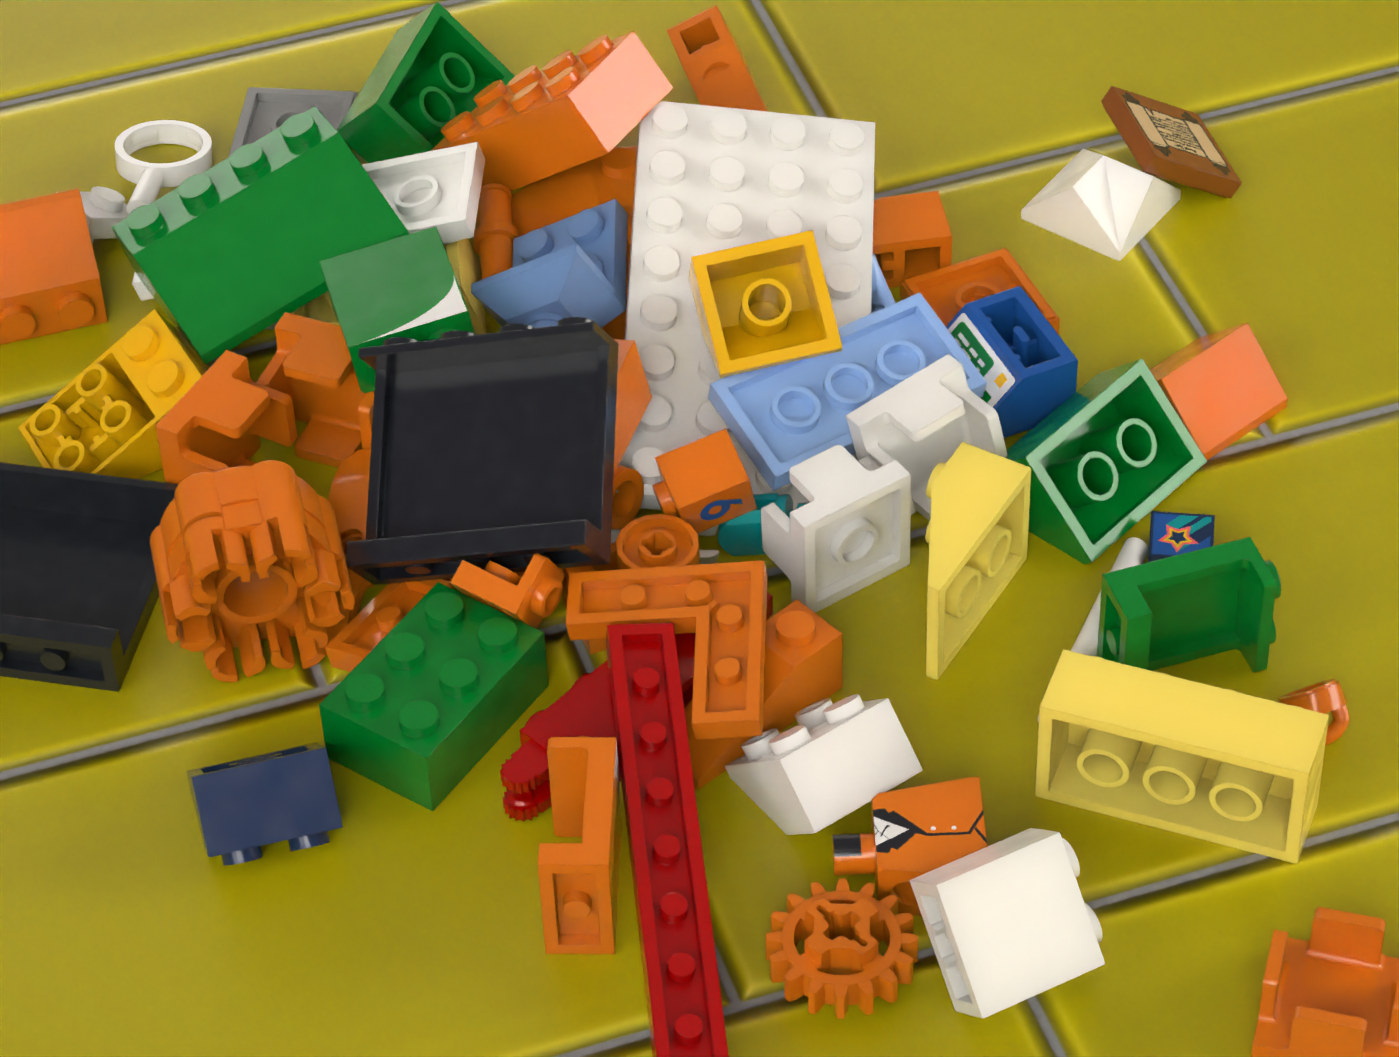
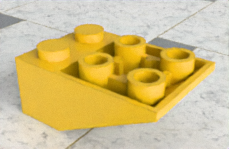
M154 309L47 403L40 407L18 429L43 468L138 479L163 469L155 426L210 367L202 362L183 335Z

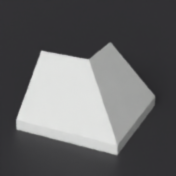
M1082 149L1021 210V219L1120 262L1180 200L1181 190L1112 158Z

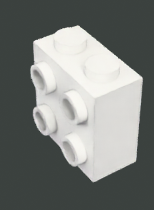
M1029 828L909 880L955 1011L984 1019L1105 965L1098 944L1102 941L1103 937L1101 925L1094 911L1083 901L1076 877L1080 874L1079 862L1073 848L1068 841L1061 837L1060 832Z

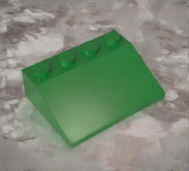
M316 106L304 113L291 116L277 129L253 143L237 148L230 157L201 174L188 177L176 189L151 204L136 208L127 218L111 227L139 279L205 365L221 356L226 350H231L279 321L285 312L292 313L327 292L319 261L409 235L406 227L342 136Z

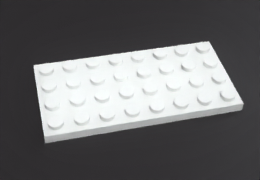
M660 101L639 122L625 340H635L652 398L619 464L633 468L641 474L644 483V496L640 508L661 510L652 489L653 484L662 481L655 457L725 428L750 479L753 494H789L793 500V510L797 509L798 503L810 502L792 483L772 491L708 399L710 384L722 378L719 377L702 334L689 282L691 257L813 230L837 327H842L871 314L875 122ZM856 454L852 455L856 460H858Z

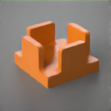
M285 312L274 327L277 351L258 378L257 383L291 396L295 420L308 423L294 444L296 456L338 468L342 460L356 451L371 448L374 391L363 393L360 390L340 325Z
M228 350L216 360L155 426L165 483L179 484L186 477L195 473L216 472L231 467L255 464L256 462L250 459L261 447L259 436L290 447L298 438L291 396L254 382L250 377L247 357Z
M1318 907L1314 913L1310 940L1289 938L1287 931L1274 929L1263 978L1259 1016L1251 1057H1399V958L1389 957L1382 953L1386 927L1385 920Z

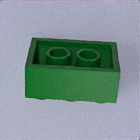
M435 2L396 31L337 128V131L344 141L368 163L428 152L445 138L441 129L450 120L465 111L471 113L478 106L473 99L480 91L497 80H502L506 86L515 75L441 4Z
M1142 358L1098 373L1007 449L1008 456L1005 457L1031 468L1028 531L1083 564H1089L1096 560L1207 462Z

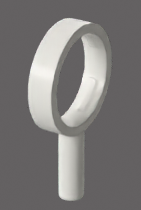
M157 120L132 126L117 137L115 141L116 169L124 179L137 184L127 204V213L130 214L136 208L154 202L160 188L180 186L188 177L201 174L212 167V141L210 135L204 129L183 121ZM157 144L183 145L198 152L188 159L173 163H148L129 156L138 149Z

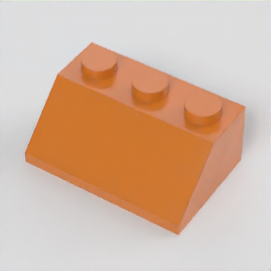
M79 188L1 204L0 345L108 322L99 272Z

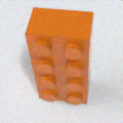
M634 31L610 40L608 35L604 34L587 44L576 56L571 50H567L548 62L541 71L536 65H532L512 78L506 86L502 80H497L485 87L473 99L478 106L471 113L465 111L450 120L441 129L445 138L431 151L478 142L485 157L481 186L497 183L505 185L511 191H514L608 154L673 87Z

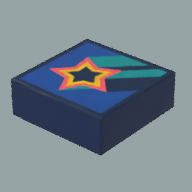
M1151 511L1148 562L1213 546L1215 515Z

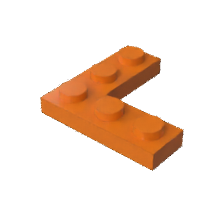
M764 560L569 573L566 628L570 641L606 638L607 625L673 622L675 634L696 633L691 720L695 740L762 736L768 579Z

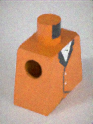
M967 777L882 792L875 795L871 799V833L832 834L834 876L874 874L876 900L880 901L894 894L898 897V914L911 913L912 916H922L909 880L987 847L980 777Z

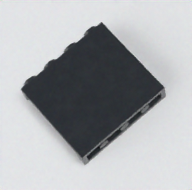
M568 317L559 320L558 326L534 328L525 324H507L501 326L499 332L476 335L468 331L454 330L442 333L441 339L417 341L406 337H393L384 340L382 346L359 348L358 357L376 370L366 540L347 542V568L371 584L380 585L453 578L462 560L483 570L487 563L492 561L512 572H525L535 553L549 558L558 568L610 564L619 344L593 320L583 317Z
M0 462V676L120 691L159 597L150 548V536L153 530L160 525L166 508L174 499V493L178 484Z

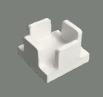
M949 354L846 415L857 459L859 460L868 455L880 467L896 459L911 474V515L917 510L929 521L931 517V499L927 497L926 489L930 475L938 463H946L962 442L1004 458L1008 456L998 413L969 389L963 365Z
M835 445L789 469L790 482L810 501L809 503L791 511L790 518L775 503L761 508L763 551L790 579L792 602L799 600L815 613L910 564L911 474L896 459L880 467L868 455L856 460L843 446Z

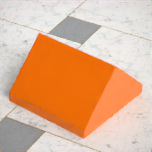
M1248 323L1199 337L1150 369L1206 460H1209L1287 407L1288 398Z

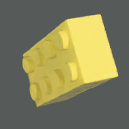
M1063 649L1039 709L1035 796L1298 864L1318 804L1329 715L1307 710L1299 706L1287 705L1239 693L1234 690L1222 689L1174 677L1166 673L1154 672L1109 661L1101 657Z

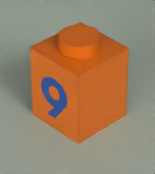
M726 428L655 457L662 481L653 484L652 489L662 514L679 517L689 523L697 534L757 509L750 479Z

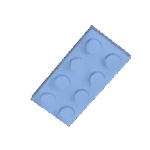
M917 293L839 327L842 351L727 376L710 384L708 399L772 491L791 483L789 469L792 466L835 445L843 446L851 455L856 454L846 415L947 354L963 365L969 389L978 397H983L987 382L921 293Z

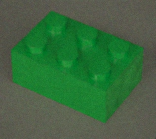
M438 582L319 704L328 759L434 811L549 686L544 632Z

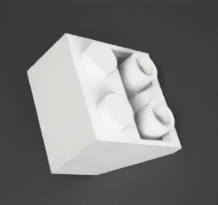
M859 694L846 697L834 704L830 698H826L805 707L794 715L798 725L779 734L777 728L762 732V736L750 738L741 745L745 755L725 765L730 778L786 835L817 833L870 802L878 793L887 792L923 771L889 699L862 701Z

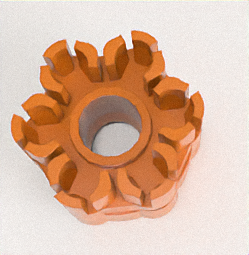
M266 460L251 466L231 467L216 472H200L186 477L176 487L174 499L166 508L160 525L153 530L150 536V548L167 638L172 644L179 640L180 647L193 652L203 651L207 669H211L212 677L219 681L239 682L232 648L239 647L244 674L249 678L261 672L266 666L261 642L263 639L267 640L271 663L276 668L293 669L295 661L289 637L295 636L302 669L316 665L326 655L324 649L328 643L326 627H332L345 618L344 609L353 610L355 598L334 508L329 500L319 496L306 481L296 476L294 469L290 465L282 461Z

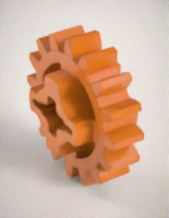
M839 878L836 884V891L826 892L820 883L813 882L811 883V898L805 900L801 896L791 893L787 896V913L773 911L771 915V932L766 933V960H769L770 979L772 983L784 982L785 999L789 1002L803 995L807 996L808 1013L815 1015L824 1004L834 1005L837 1019H844L848 1011V1005L858 1004L859 1008L866 1015L873 1014L875 997L879 996L885 1001L894 1003L898 1000V983L911 985L913 981V963L918 962V935L913 934L914 918L911 913L898 914V897L894 894L880 901L876 900L875 884L868 882L858 893L849 890L846 878ZM802 939L804 941V953L799 955L796 947ZM883 940L888 948L884 956L879 954V943Z

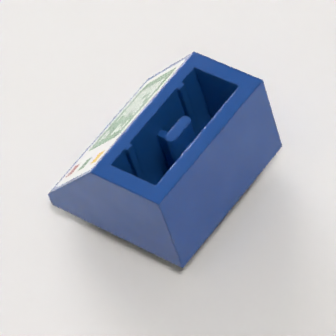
M1021 286L966 303L946 326L987 382L981 399L998 413L1004 438L1034 428L1076 392L1078 359Z

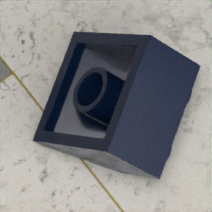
M317 742L186 771L205 852L208 857L221 855L223 866L262 858V845L288 840L290 851L323 845L330 842L329 830L343 827L326 747Z

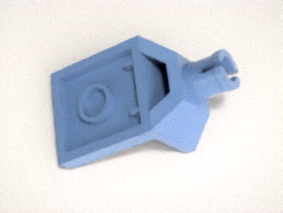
M613 199L514 238L512 268L472 283L471 293L500 326L525 324L534 328L558 326V321L563 318L583 317L593 320L602 328L626 310L628 213L616 199Z

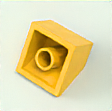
M813 230L691 257L689 282L702 334L720 378L842 351L843 347Z

